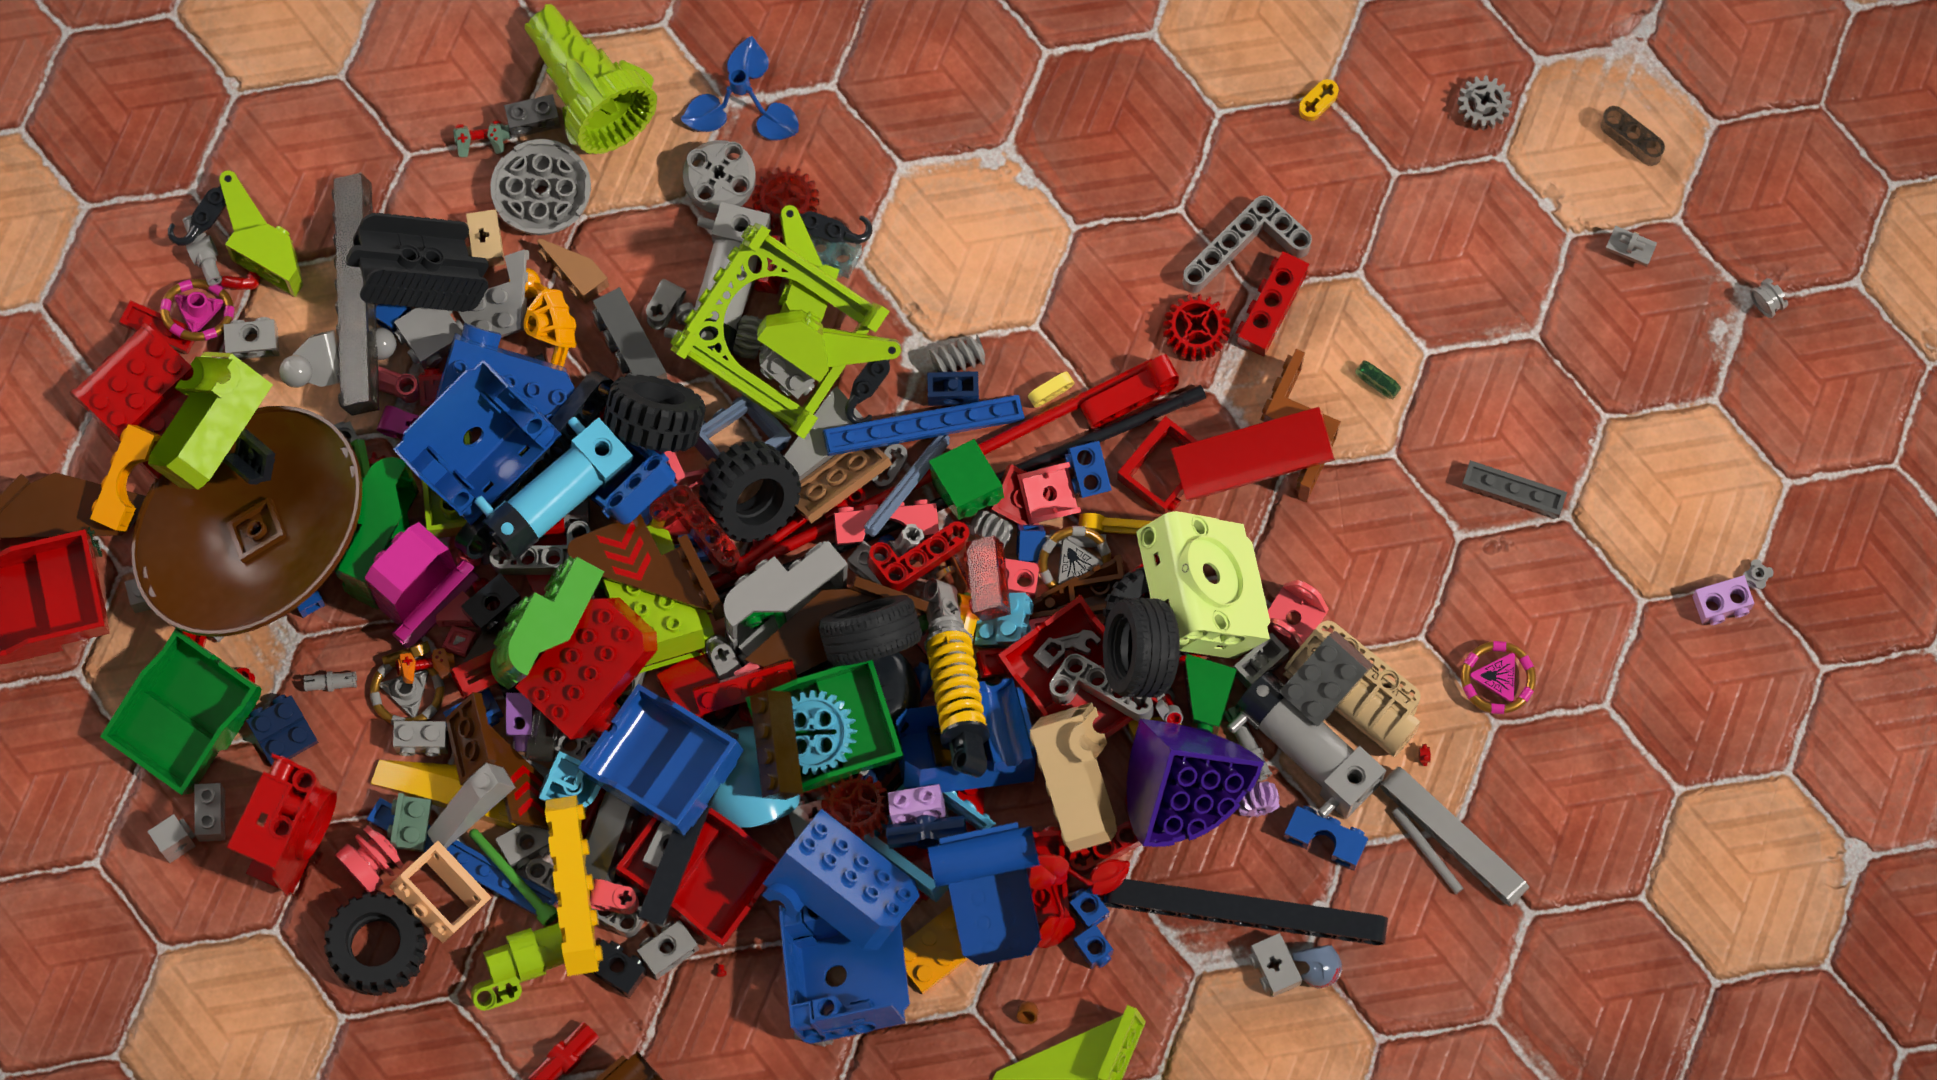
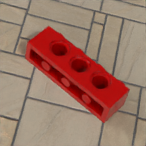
M1282 251L1279 258L1274 257L1269 267V271H1271L1269 278H1263L1258 288L1260 295L1257 301L1253 299L1246 313L1250 315L1246 322H1240L1235 334L1238 335V345L1263 357L1266 355L1308 274L1309 263ZM1278 278H1285L1289 283L1287 285H1279L1276 280ZM1273 299L1278 304L1274 307H1269L1265 304V301ZM1257 320L1264 321L1267 326L1264 328H1257L1253 323Z

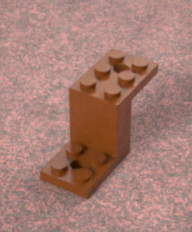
M1295 349L1293 356L1288 354L1282 367V378L1277 377L1271 395L1272 400L1267 399L1262 410L1261 421L1266 422L1312 409L1289 399V395L1302 370L1305 352ZM1323 414L1331 446L1333 447L1338 436L1341 421ZM1325 463L1301 470L1296 489L1299 490L1298 499L1304 502L1308 501Z

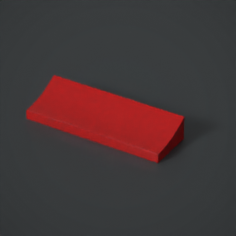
M1320 407L1171 448L1187 502L1335 460L1323 412Z

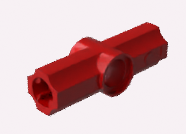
M583 1021L565 1041H560L551 1049L546 1057L547 1059L528 1079L559 1080L563 1075H568L578 1066L582 1059L581 1057L590 1050L600 1037Z

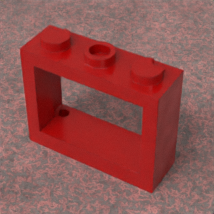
M1167 416L1160 421L1117 472L1118 481L1162 515L1168 513L1169 510L1174 512L1182 501L1180 497L1184 494L1182 483L1180 482L1163 502L1132 476L1167 435L1180 445L1198 441Z

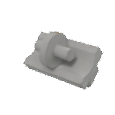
M1615 226L1605 250L1647 267L1657 242L1644 238L1637 232L1632 233Z

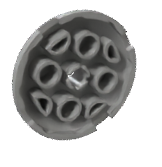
M535 139L513 147L512 151L499 160L491 178V197L500 217L514 229L531 235L553 234L572 225L584 212L591 193L590 175L583 159L569 146L554 140ZM540 186L547 187V190L541 193V195L535 192Z

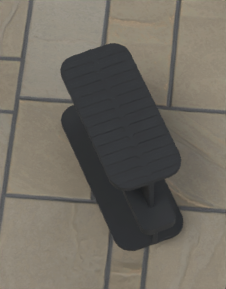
M371 213L362 219L353 237L355 246L351 247L346 256L348 266L360 267L364 283L360 290V298L364 302L460 312L472 311L484 297L488 289V281L483 276L489 267L488 260L468 255L465 239L469 233V227L465 222L383 213Z

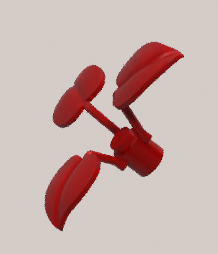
M1054 854L1038 855L1040 865L1029 867L1028 883H1030L1031 888L1034 890H1044L1051 887L1059 911L1058 916H1048L1039 926L1041 941L1038 944L1039 948H1048L1064 942L1072 935L1075 929V920L1071 916H1064V910L1055 885L1065 883L1068 879L1067 874H1071L1084 884L1092 885L1091 891L1093 894H1108L1117 889L1125 880L1130 867L1129 861L1111 859L1101 862L1091 872V879H1086L1072 870L1065 858Z

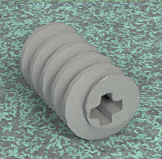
M977 334L976 341L971 336L967 337V345L962 339H959L957 341V348L953 343H948V351L943 346H939L938 355L933 349L929 350L936 372H947L949 369L951 372H957V366H960L965 372L966 363L976 368L977 359L982 365L985 364V353Z

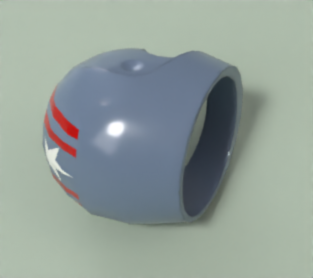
M1332 945L1319 946L1292 953L1293 960L1304 961L1309 964V972L1300 976L1310 986L1327 988L1339 979L1342 963Z

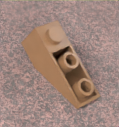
M541 238L537 240L539 246L538 254L546 263L550 261L555 267L553 269L554 273L561 281L565 279L570 285L568 289L577 300L581 298L586 304L609 286L608 278L592 259Z

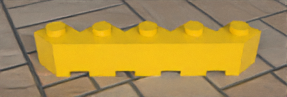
M577 795L546 800L545 815L549 826L550 837H548L554 868L553 880L558 900L557 913L559 928L562 933L563 943L561 945L567 976L599 971V961L603 960L601 945H596L594 937V927L599 925L597 910H592L590 904V890H594L592 874L587 875L585 866L586 855L590 854L588 839H583L581 832V820L585 819L583 804H578Z

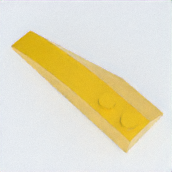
M379 760L370 783L373 786L395 793H404L408 797L431 799L433 805L442 808L447 807L462 787L459 782L456 765ZM504 798L479 819L511 830L520 825L509 822Z

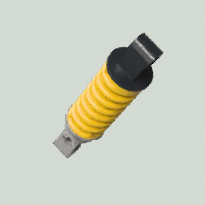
M931 578L923 588V597L925 601L929 602L926 610L929 622V635L924 642V647L928 655L935 702L937 704V714L939 715L940 741L945 749L951 751L952 767L955 771L979 778L985 773L987 768L984 744L989 740L990 732L986 724V718L983 715L984 707L981 703L982 696L979 692L980 685L977 681L978 673L975 669L976 662L973 658L972 634L964 629V623L960 615L961 610L958 604L957 588L951 584Z

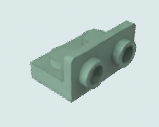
M398 793V799L393 800L391 814L395 815L393 825H389L387 840H390L395 849L424 852L432 807L431 799L407 797L404 793Z

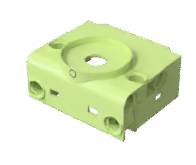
M1174 511L1163 514L1136 531L1151 599H1161L1164 602L1169 600L1170 607L1175 614L1178 624L1180 651L1236 659L1270 639L1267 628L1270 618L1253 544L1246 536L1244 524ZM1155 555L1159 556L1160 558V564L1158 565L1156 563ZM1204 564L1210 565L1215 570L1218 578L1216 584L1209 582L1204 576Z

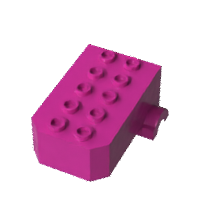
M419 522L409 527L405 532H399L393 538L392 545L386 551L382 550L376 555L373 560L375 563L365 576V580L378 608L398 625L392 632V635L405 649L413 646L416 642L418 643L437 624L436 615L462 591L469 590L473 582L479 578L478 574L473 571L475 567L466 559H463L456 566L449 548Z

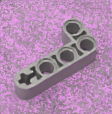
M574 521L567 530V545L531 546L516 559L517 565L513 563L515 560L509 558L496 547L490 553V562L495 572L502 575H552L554 570L560 564L563 565L564 561L569 557L567 548L570 541L574 539V534L577 531H585L587 534L591 530L584 521ZM526 556H533L535 558L533 563L529 565L523 564L522 560ZM551 556L560 557V561L557 564L547 563ZM501 557H506L504 564H499L498 562L501 561Z
M1079 654L1069 655L1050 682L1051 697L1054 702L1060 705L1070 703L1081 688L1138 722L1140 718L1150 720L1154 713L1153 701L1150 697H1133L1134 702L1132 697L1115 698L1113 696L1115 691L1107 681L1104 668ZM1073 665H1080L1082 667V670L1077 673H1073L1069 669ZM1095 678H1102L1104 680L1099 686L1091 683ZM1060 686L1069 688L1064 694L1056 692V689ZM1144 704L1146 705V709L1141 708L1137 710V706L1142 707Z

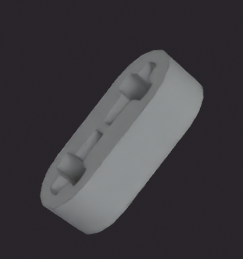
M889 445L885 450L884 454L889 457L890 461H892L891 453L896 454L898 451L901 452L902 459H896L893 465L888 467V481L883 479L882 482H879L878 475L872 479V483L876 488H890L906 465L908 455L903 445Z

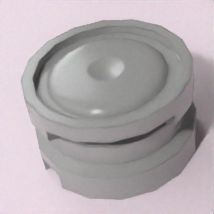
M1770 278L1763 280L1758 288L1754 287L1750 290V296L1755 306L1768 318L1774 317L1776 311L1783 310L1788 306V300H1783L1785 294L1778 285H1772L1773 280Z

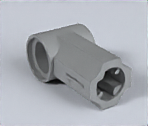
M907 524L896 540H889L887 544L899 558L922 542L924 539L923 530L919 529L916 524Z

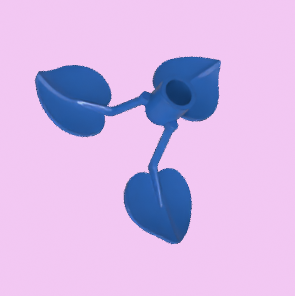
M753 36L748 37L739 44L728 59L727 68L730 86L726 87L727 92L723 103L720 104V100L714 95L702 94L691 101L681 117V121L693 130L700 132L715 131L721 128L727 121V115L723 109L726 108L731 93L733 92L736 95L748 93L759 112L763 115L757 120V129L762 137L767 140L778 141L792 137L799 131L798 119L790 107L775 102L765 111L753 93L749 78L757 79L761 77L769 67L767 54L758 45Z

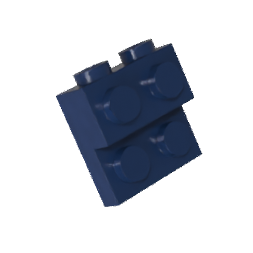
M284 694L276 697L272 701L273 705L265 710L263 707L255 709L249 714L250 718L246 720L271 765L274 762L271 757L272 753L291 759L319 743L292 695L286 697Z

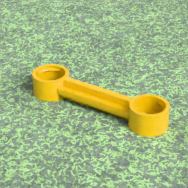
M1083 513L1079 515L1078 526L1088 527L1099 534L1104 532L1137 535V530L1152 521L1106 518L1096 513Z

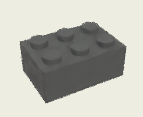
M1335 630L1328 635L1279 692L1318 727L1330 716L1374 665Z

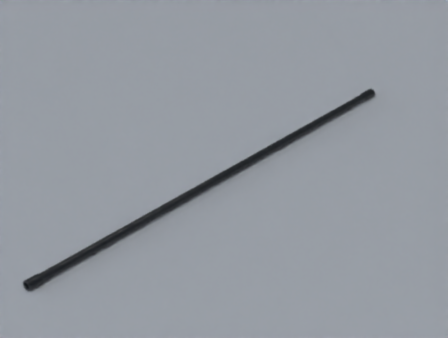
M1198 385L1180 393L1176 397L1014 466L1025 472L1037 470L1065 458V454H1069L1067 448L1094 441L1103 442L1177 409L1206 399V394L1202 386ZM1005 470L995 473L1000 482ZM941 497L930 501V504L936 503L937 512L948 508ZM888 520L876 536L872 537L869 534H865L863 541L869 542L904 526L895 521ZM836 542L831 543L839 554L861 544L836 546ZM805 555L782 564V566L788 572L789 566L798 559L804 560ZM736 585L717 592L721 604L725 602L727 594ZM499 684L504 698H506V693L520 692L515 688L517 684L510 689Z

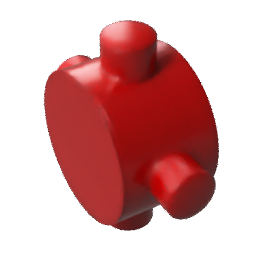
M1422 744V747H1419V762L1422 763V766H1427V763L1431 761L1430 747H1427V744Z

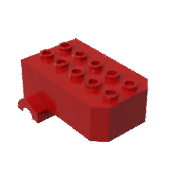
M621 598L590 599L570 640L539 653L528 675L515 688L570 740L590 737L592 733L600 738L605 730L609 732L613 726L611 721L621 708L616 700L658 651L657 632Z

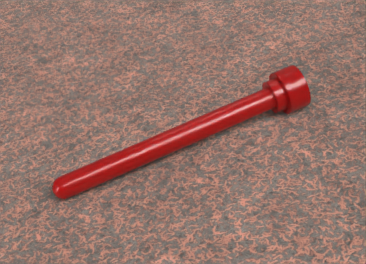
M800 514L744 556L732 557L725 562V568L729 575L734 579L740 578L746 573V569H748V565L805 524L807 520Z

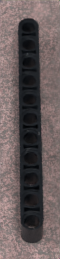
M1125 879L1114 891L1104 894L1103 904L1111 908L1371 945L1385 944L1388 918L1382 915Z

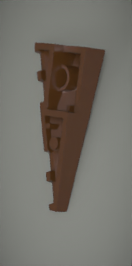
M1117 555L1112 560L1093 567L1091 571L1079 577L1075 576L1042 593L1040 597L1032 600L1033 613L1029 616V620L1052 616L1079 595H1082L1094 615L1103 614V608L1106 609L1107 601H1105L1107 594H1111L1112 586L1116 581L1122 580V576L1125 575L1122 556Z

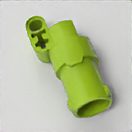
M559 923L535 931L529 928L506 936V945L483 952L491 979L474 985L471 990V999L479 1010H490L516 1001L522 992L519 983L546 975V970L565 964L561 945L563 943ZM507 983H510L512 986V992L507 993L505 990ZM494 987L497 988V992L500 997L496 998V994L493 990ZM482 991L490 992V998L485 1002L477 1000L478 994Z

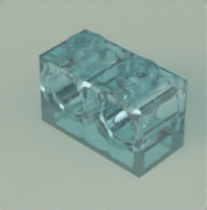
M810 236L814 247L817 245L827 247L825 251L817 252L822 265L826 264L840 269L837 277L841 278L844 276L849 279L862 255V245L850 242L831 243ZM841 255L849 257V260L844 263L838 262L836 259Z

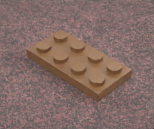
M878 447L835 455L800 481L801 492L798 493L800 500L794 508L808 522L813 523L848 496L862 488L870 480L881 474L892 463L889 457Z

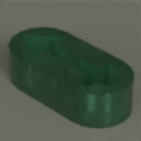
M1363 360L1355 370L1360 379L1389 399H1394L1401 390V386L1393 378L1370 362Z

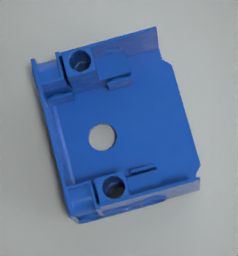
M482 360L474 369L465 370L403 433V440L393 450L421 480L472 525L483 514L474 503L475 499L483 496L492 505L562 434L502 375L500 376L486 361ZM473 427H480L482 430L480 438L473 444H464L463 438L465 433ZM529 446L530 449L521 457L519 454ZM492 482L494 485L484 493L483 490Z
M782 905L779 906L789 1019L791 1028L803 1042L819 1043L906 1023L904 1011L909 1006L910 1000L901 921L879 950L861 949L806 905H804L794 919L785 913L786 909ZM834 966H841L847 972L846 980L840 986H829L825 980L826 973Z

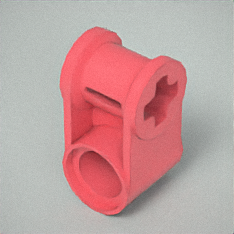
M593 879L594 890H590L591 908L630 915L637 911L639 900L632 888L601 879ZM629 896L631 901H627L626 905H623L621 900H625Z

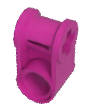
M387 405L376 430L385 436L403 440V433L420 416Z

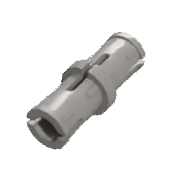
M327 671V674L304 675L305 692L327 689L328 692H334V689L357 688L356 671L346 673Z

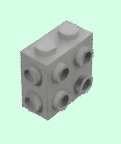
M418 307L394 321L397 329L394 334L401 345L406 343L410 348L407 353L415 365L420 363L423 369L428 366L434 367L442 361L444 356L449 354L455 333L461 335L464 327L459 320H453L450 315L453 313L452 310Z
M762 344L760 346L759 359L760 366L762 367L760 371L768 379L772 380L774 378L780 383L779 388L789 397L793 395L798 399L802 394L806 396L815 386L813 383L815 381L814 378L766 345Z

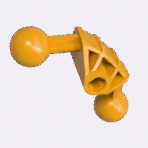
M526 268L528 282L525 283V297L527 299L534 297L535 300L526 311L523 322L524 330L535 339L555 345L550 363L564 367L568 349L576 348L577 345L574 334L576 321L569 313V307L564 300L563 293L558 289H549L542 285L539 275L534 270Z

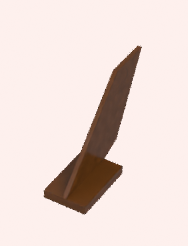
M56 472L29 483V480L21 473L0 494V538L53 537L84 529L90 537L123 536L125 531H116L90 519L92 505L99 498L102 490L101 484ZM127 491L129 500L136 507L128 527L129 529L136 522L146 496Z
M856 576L848 583L847 589L822 590L744 661L766 667L792 659L796 673L799 675L828 661L818 628L823 617L856 604L896 595H907L914 602L917 616L920 617L926 612L929 602Z

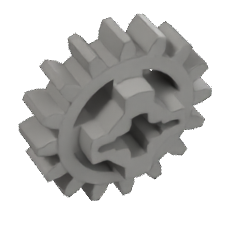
M1485 75L1483 81H1480L1476 76L1474 84L1467 81L1465 84L1466 89L1461 88L1459 93L1461 97H1458L1457 104L1461 105L1458 113H1465L1463 121L1471 120V127L1474 128L1477 124H1480L1481 130H1484L1485 126L1489 124L1490 128L1494 129L1495 122L1502 125L1503 117L1509 116L1510 111L1508 109L1511 108L1512 101L1508 99L1511 93L1504 92L1505 84L1497 85V78L1490 82L1487 75ZM1484 100L1487 101L1485 105L1481 104Z

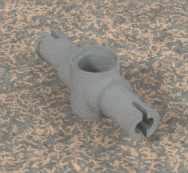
M192 215L183 219L187 233L190 228ZM203 232L191 244L186 245V248L194 265H198L202 269L208 285L213 286L222 281L216 265V256L219 254L210 235Z

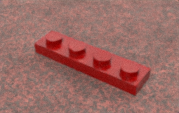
M789 659L694 688L693 693L700 715L746 702V697L779 687L798 679L793 660Z

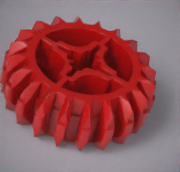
M1189 294L1187 302L1179 298L1178 306L1176 304L1170 305L1171 312L1165 313L1167 320L1163 321L1162 327L1166 329L1163 331V337L1169 338L1166 343L1167 346L1175 345L1173 348L1174 354L1181 350V358L1183 359L1187 357V354H1190L1191 361L1196 360V355H1200L1201 360L1204 361L1206 360V353L1213 358L1215 350L1220 352L1223 350L1222 343L1228 342L1226 335L1230 334L1231 328L1227 326L1230 324V318L1224 317L1227 311L1225 309L1218 310L1220 307L1219 301L1212 305V298L1210 296L1206 298V301H1203L1201 294L1197 295V300H1193L1192 295ZM1199 311L1202 313L1200 315H1193L1190 312ZM1210 318L1214 320L1217 326L1215 336L1210 333V329L1207 327ZM1179 319L1186 328L1182 338L1176 330V323ZM1192 325H1195V327L1196 325H1201V330L1198 331V328L1197 331L1192 330ZM1194 340H1200V341H1202L1203 343H1202V344H1192L1191 342L1194 341Z

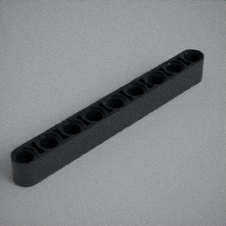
M598 371L590 372L550 420L562 435L491 505L493 509H496L504 501L510 500L571 448V441L578 434L570 427L568 421L572 417H576L587 428L606 406L610 387L614 382L612 379ZM528 447L525 450L521 457L530 449V447ZM484 513L472 525L467 522L455 537V547L471 559L481 558L494 543L481 523L487 517Z

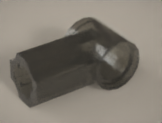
M534 710L531 737L528 738L526 758L532 761L553 762L556 747L554 739L555 724L540 710Z

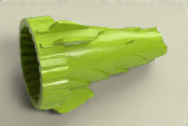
M546 4L542 11L536 13L529 23L525 24V31L537 46L540 56L548 67L546 69L547 74L558 88L556 93L566 105L562 108L567 138L572 145H578L589 154H603L624 146L645 129L655 114L657 105V94L652 89L654 79L648 72L624 60L619 61V64L617 61L612 63L602 48L597 49L589 38H584L570 19L566 21L552 4Z

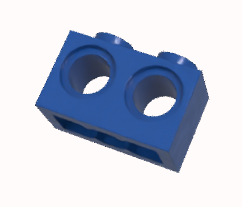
M1099 441L1067 448L1069 454H1065L1066 463L1070 462L1071 467L1068 469H1073L1075 478L1071 479L1074 494L1079 493V497L1084 498L1112 490ZM1082 450L1088 451L1091 457L1086 465L1080 464L1077 460L1078 453ZM1088 475H1093L1097 480L1095 488L1091 490L1084 486V479Z

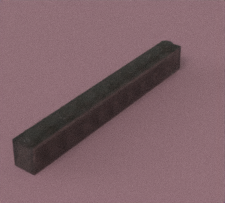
M362 173L335 178L334 189H332V198L335 206V211L332 213L335 224L333 242L336 247L334 265L337 270V279L334 281L337 291L335 309L338 314L336 333L339 338L337 357L340 364V370L337 372L340 383L338 402L340 407L351 416L380 410L376 303H368L361 300L360 290L364 283L360 267H350L346 262L347 254L351 247L355 246L353 237L365 216L373 213L372 183Z

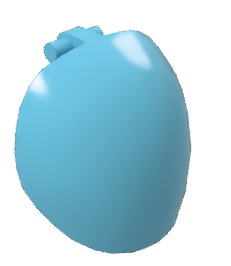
M754 726L731 730V732L739 734L738 742L744 752L737 760V765L723 784H720L711 808L741 828L760 826L790 814L799 805L800 795L787 800L762 798Z

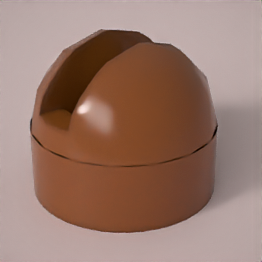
M1030 1001L1021 1003L1017 1010L1018 1021L1023 1024L1035 1023L1038 1018L1036 1004Z

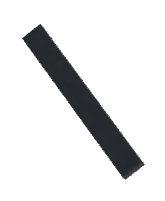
M714 726L738 741L739 734ZM718 789L708 801L706 809L695 825L689 828L685 836L672 830L638 915L639 919L664 927Z

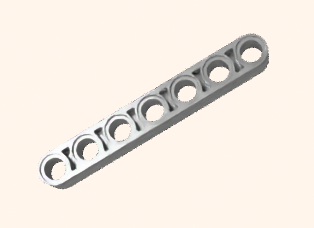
M1397 766L1381 782L1379 786L1389 798L1506 905L1512 907L1529 889V885L1521 876L1404 769Z

